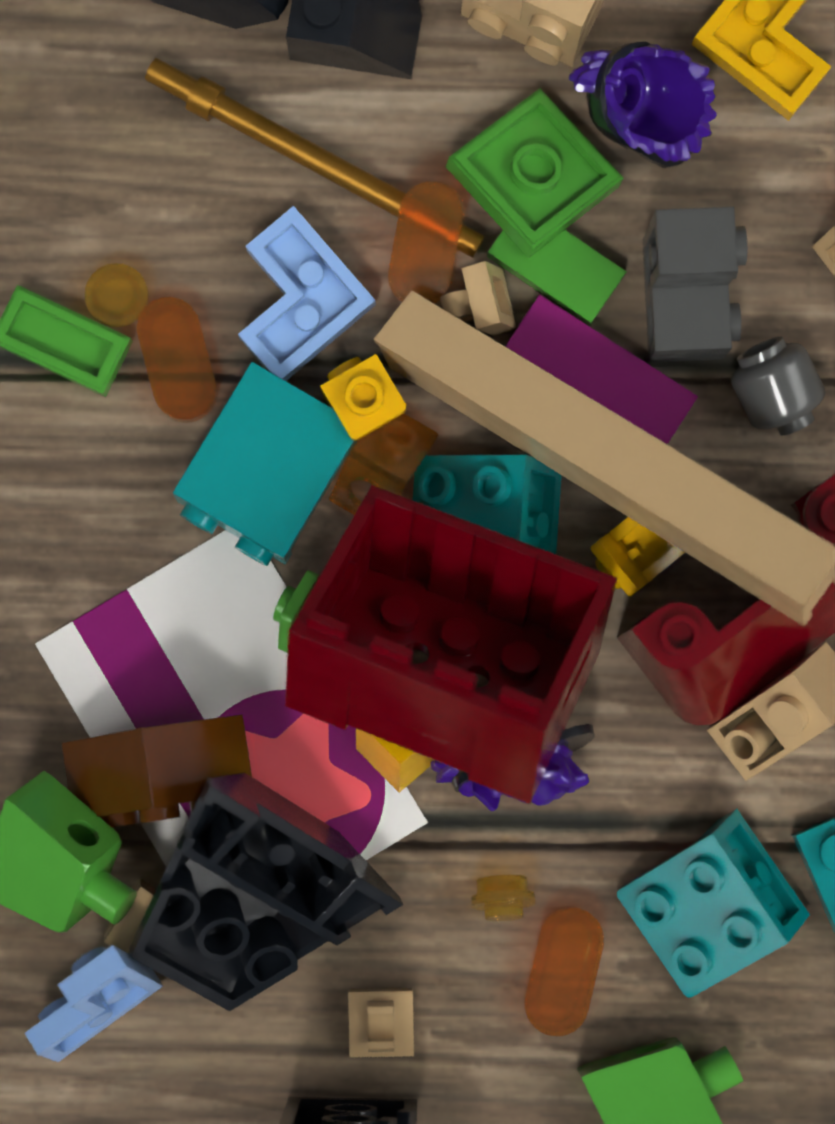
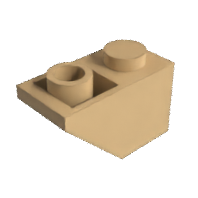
M827 642L823 643L707 730L745 781L835 724V652Z

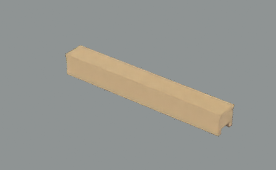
M411 290L373 339L392 370L805 627L812 617L811 610L832 582L835 583L834 545Z

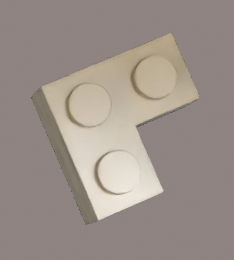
M462 0L461 15L468 18V24L474 30L487 37L500 39L502 35H505L524 44V50L540 62L557 65L560 61L573 67L604 0Z

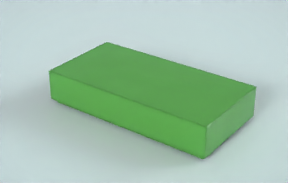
M566 230L530 258L524 254L504 231L500 233L487 252L489 259L589 327L627 272Z
M19 285L16 286L0 318V348L104 397L107 396L133 343L130 337Z

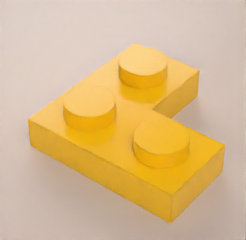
M724 0L695 35L691 44L788 121L832 67L784 30L807 0Z

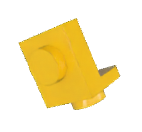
M377 354L364 361H361L360 357H355L342 363L328 373L327 378L329 381L320 386L326 404L333 408L347 434L354 441L361 439L406 412V404Z
M629 517L590 547L593 554L597 557L595 564L598 571L617 577L615 588H622L630 597L686 553Z

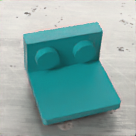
M426 455L416 458L413 501L556 554L561 474L528 455Z
M738 809L717 820L695 843L628 882L617 892V897L682 993L688 998L699 994L788 944L810 916Z

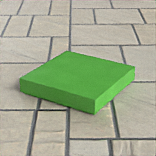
M541 88L448 158L445 166L528 258L619 188L623 180V176Z

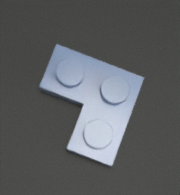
M294 206L245 246L250 256L282 291L284 296L244 328L238 336L267 371L285 381L376 305V301Z
M114 945L107 949L105 947L95 948L81 956L71 967L73 974L58 984L64 997L46 1006L38 1015L40 1022L24 1034L37 1055L59 1062L155 993L163 985L152 968L135 960L129 953Z

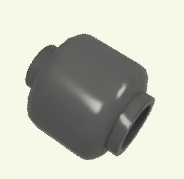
M779 336L763 341L737 357L740 366L732 374L731 384L754 428H777L779 434L784 436L805 428L815 420L811 411L821 403L826 392L815 366L803 345L799 343H785L783 337Z

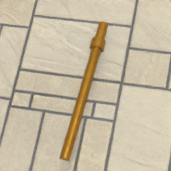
M155 58L150 64L145 80L185 101L186 110L206 121H210L213 117L471 258H474L485 238L484 235L226 96V88L204 76L197 80L158 58Z

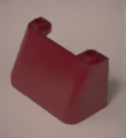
M834 473L791 504V506L798 514L799 525L835 546ZM832 582L811 610L812 617L805 627L760 599L721 630L717 631L706 615L697 607L681 602L669 603L657 609L647 618H642L617 637V639L679 718L696 726L711 725L726 717L835 633V583Z

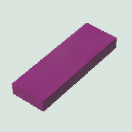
M541 295L537 297L505 346L665 444L669 443L699 397Z

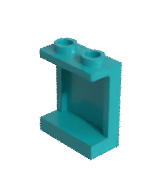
M251 362L173 491L176 500L184 505L179 515L207 533L213 534L217 526L239 538L235 548L264 566H268L272 558L286 565L292 555L291 550L346 457L350 458L361 439L354 441L349 437L333 408Z

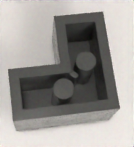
M734 207L655 210L642 239L648 361L671 362L724 359L732 349V341H740L741 338L739 303H730L729 284L732 279L737 278L738 266L746 265L747 262L745 226L735 227Z

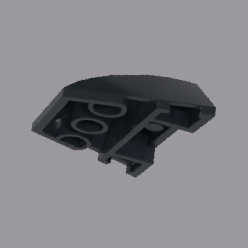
M246 773L208 778L149 907L138 926L129 951L131 957L230 1012L297 971L300 958L328 941L336 946L351 937L349 928L380 909L385 915H388L403 906V902L400 896L339 831Z

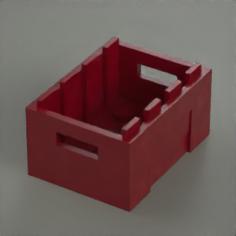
M371 485L288 631L285 706L343 730H346L349 725L469 774L468 780L530 804L600 653L617 577ZM413 650L424 652L428 659L421 664H413ZM474 673L485 676L488 684L484 687L476 688L478 675Z

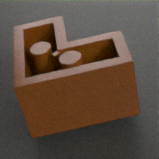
M243 714L144 727L62 743L68 790L110 827L139 823L138 810L141 823L180 817L178 804L190 802L192 814L208 778L246 773L252 777Z

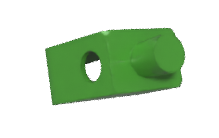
M46 771L41 772L5 799L0 814V904L55 932H67L91 910L113 925H116L126 916L137 896V891L110 874L122 844L119 833L99 816L97 817L89 807Z
M676 1037L667 1038L596 1060L577 1068L604 1124H723L710 1098L743 1082L741 1073L726 1046L691 1062L684 1046Z

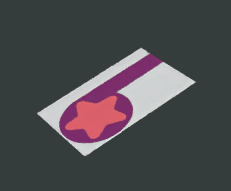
M226 530L35 643L89 737L144 727L243 714L252 778L339 831L365 860H368L428 823L408 788L406 787L398 793L356 749V728L348 725L346 730H343L285 706L287 653L278 649L279 623L273 620L276 605L286 589V585L271 561L268 566H264L237 550L235 545L239 538ZM190 802L178 804L180 817L141 823L166 867L191 816Z

